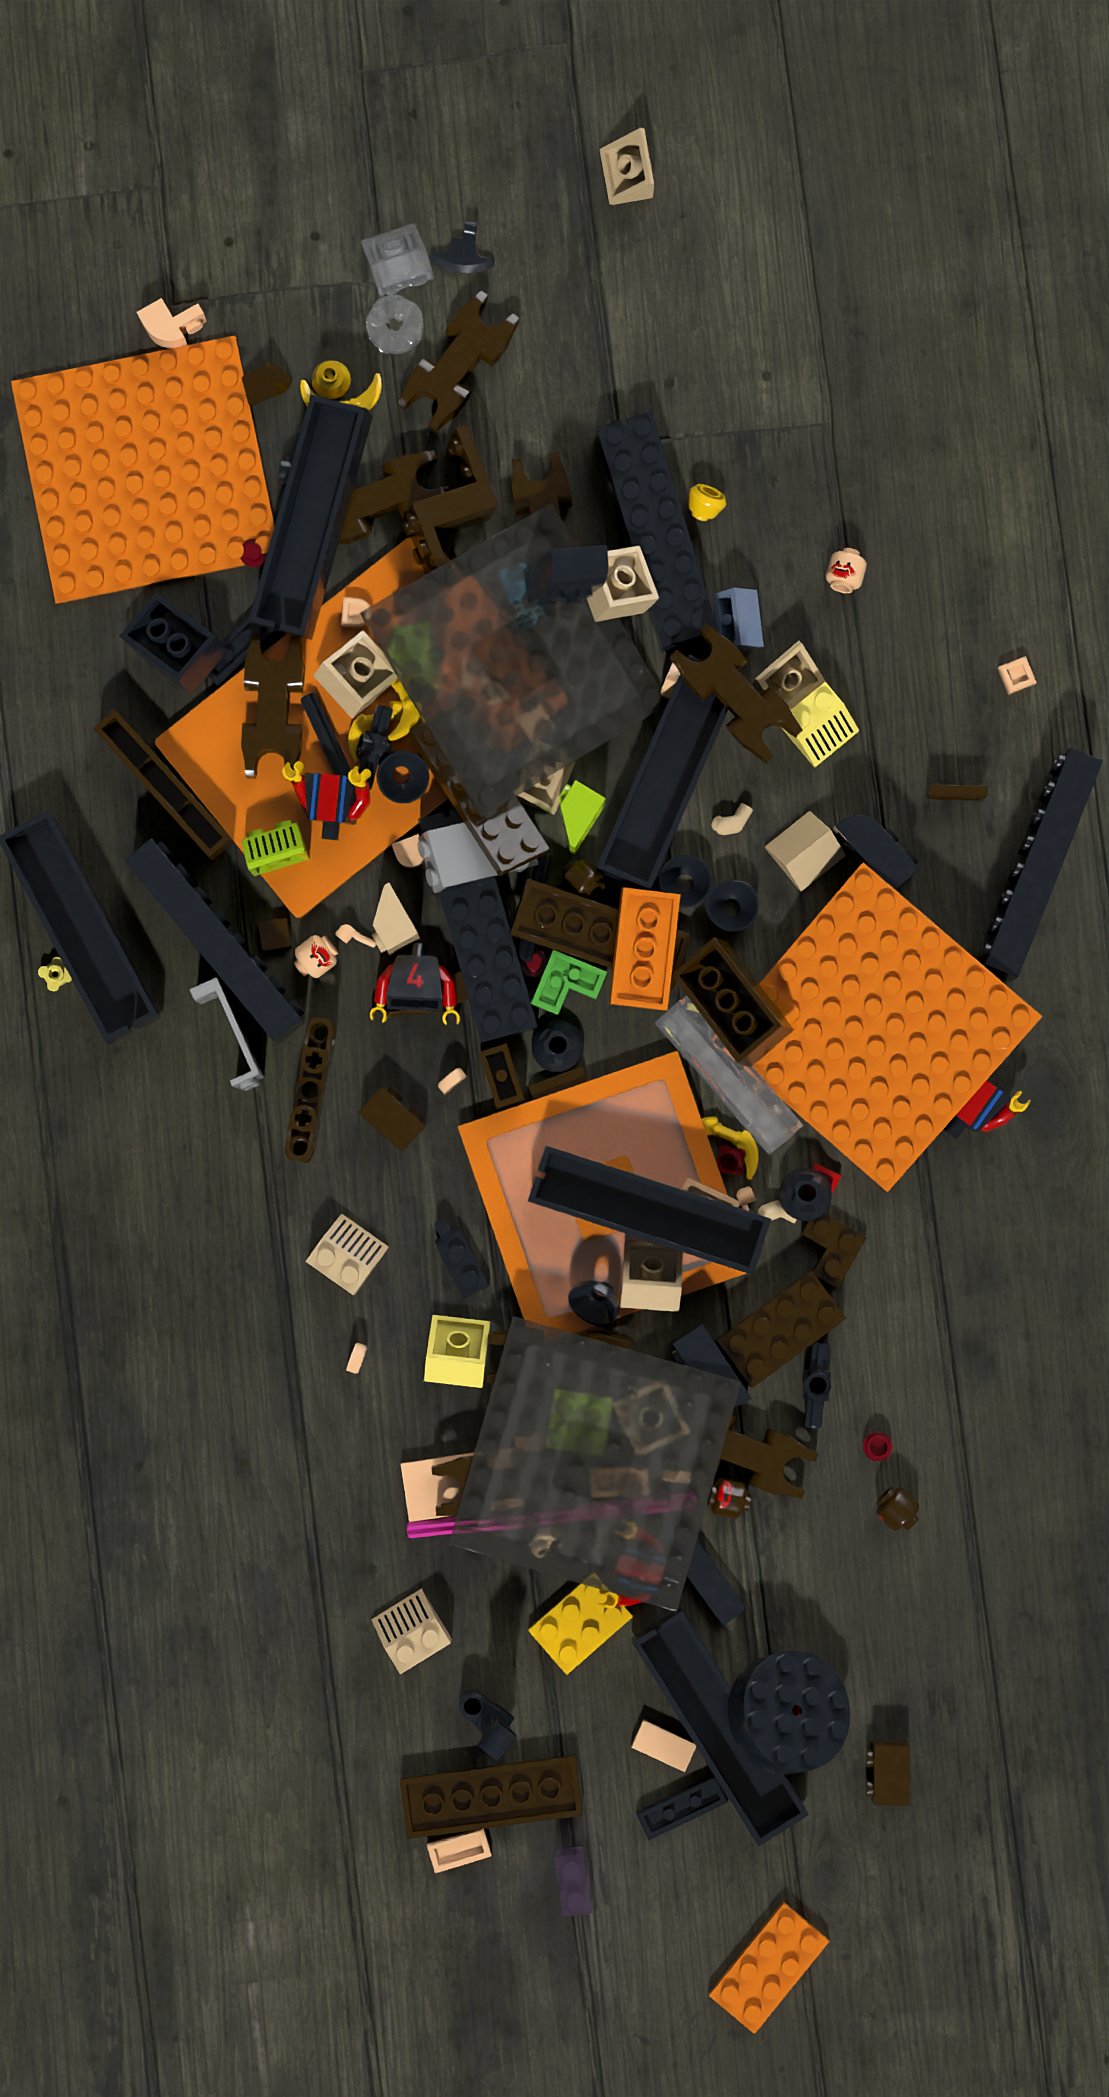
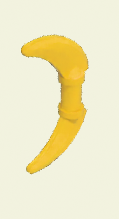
M375 374L373 382L363 394L355 399L339 402L366 408L370 411L377 403L381 394L382 383L380 374ZM301 380V395L306 406H308L310 395H318L309 388L305 380Z
M400 671L402 674L390 685L399 694L403 707L400 723L388 736L390 741L408 734L409 730L418 723L422 711L421 703L416 702L409 691L408 683L410 678L402 671Z
M391 701L388 706L393 710L391 721L395 719L401 720L403 713L402 702ZM362 713L359 714L350 728L348 745L355 762L360 760L356 756L360 735L365 730L370 731L374 714L366 716ZM422 714L416 726L426 722Z
M717 1117L702 1118L701 1120L707 1135L719 1136L732 1142L738 1148L745 1150L747 1179H752L758 1166L759 1153L756 1142L747 1130L736 1132L718 1122Z

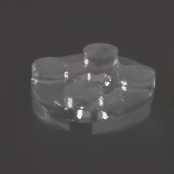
M400 295L384 296L374 303L367 316V333L371 342L382 353L402 354L414 348L421 341L424 329L423 316L419 307L413 301L411 302ZM396 318L397 322H403V326H400L398 331L388 329L387 324H391L389 320Z

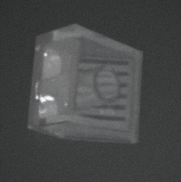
M414 223L360 241L374 284L380 296L395 294L400 289L412 285L420 286L426 283L427 280L434 278L426 248Z

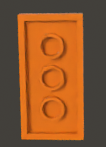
M621 888L608 1004L668 1011L680 894Z
M782 1901L708 1994L755 2034L826 1947L829 1939Z

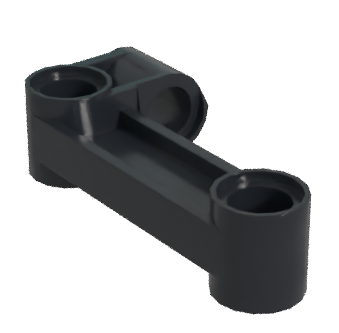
M468 1689L459 1698L460 1712L482 1733L478 1746L489 1756L499 1761L517 1738V1734L511 1729V1724L515 1718L506 1709L494 1703L479 1690ZM470 1698H476L480 1701L481 1705L477 1710L469 1711L464 1707L465 1701Z

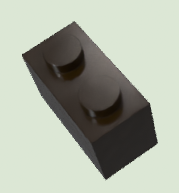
M507 1043L479 1052L496 1108L500 1109L525 1101Z
M381 1087L358 1113L401 1152H404L426 1127L421 1123L425 1117L413 1107L407 1110L402 1106L400 1102L403 1098L391 1087L387 1091Z
M871 1741V1749H866V1766L871 1767V1779H866V1796L871 1797L872 1803L877 1806H910V1745L907 1741Z

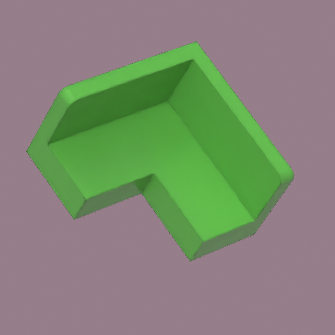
M553 950L531 1006L539 1007L558 1015L569 989L596 1000L607 972Z

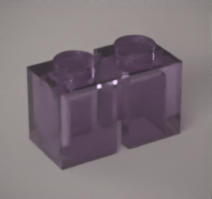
M583 1846L554 1850L562 1916L568 1917L592 1913Z

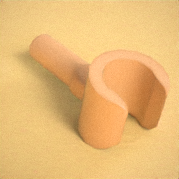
M341 925L335 933L346 944L353 937L374 948L376 945L375 940L360 934L350 925Z
M747 1186L738 1190L736 1194L738 1201H740L741 1209L749 1211L748 1204L756 1201L752 1189Z

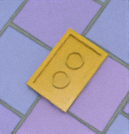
M595 1571L528 1629L566 1675L633 1617L625 1606H615L612 1609H608L598 1605V1603H605L607 1600V1595L601 1594L599 1591L601 1589L611 1590Z

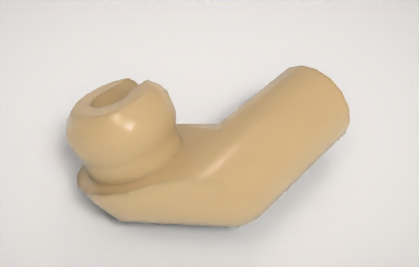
M779 1200L762 1205L758 1209L759 1215L771 1218L772 1220L782 1217L794 1224L796 1222V1219L787 1215L782 1209Z

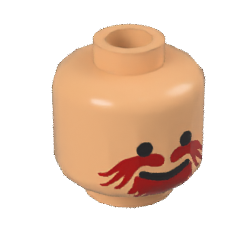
M844 548L843 551L835 552L831 555L826 572V580L831 584L830 587L833 590L841 593H851L853 590L861 587L867 563L864 558L859 556V551L852 548Z
M313 935L295 949V956L298 960L294 962V965L303 976L309 974L314 978H319L336 965L337 960L335 956L338 952L326 936L321 938Z

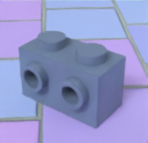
M731 588L713 594L718 633L730 640L741 653L764 647L757 590Z

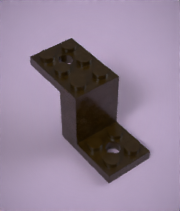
M467 424L456 427L447 444L448 447H446L448 460L451 464H455L458 472L456 480L459 488L412 503L404 518L405 521L402 523L406 537L408 539L411 538L413 541L415 561L417 565H422L425 587L428 592L433 593L434 599L445 596L454 583L438 538L489 521L498 506Z

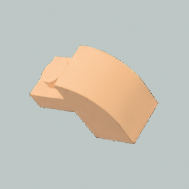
M162 298L137 312L150 338L159 346L167 349L186 346L187 343L183 335L186 333H196L207 322L199 304L172 317Z

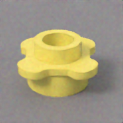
M54 957L49 965L41 966L38 970V975L45 979L47 988L50 991H57L59 986L72 980L60 957ZM55 971L58 972L57 977L53 976V973Z

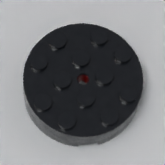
M787 1650L754 1660L744 1673L738 1675L729 1696L728 1718L736 1744L741 1743L744 1750L751 1757L749 1760L753 1764L771 1773L787 1775L817 1769L827 1764L837 1755L848 1734L850 1705L845 1687L830 1665L811 1653L800 1650Z

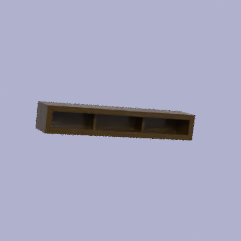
M115 709L93 728L212 861L217 859L234 843L231 837Z

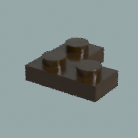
M823 1214L815 1220L808 1221L801 1234L826 1248L813 1273L816 1277L838 1289L864 1244L866 1237L830 1216Z

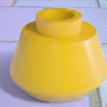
M324 361L313 371L312 386L316 393L323 398L337 399L343 396L350 387V373L338 361Z
M697 484L690 488L689 509L692 511V516L701 521L713 519L725 508V496L717 489L704 484Z

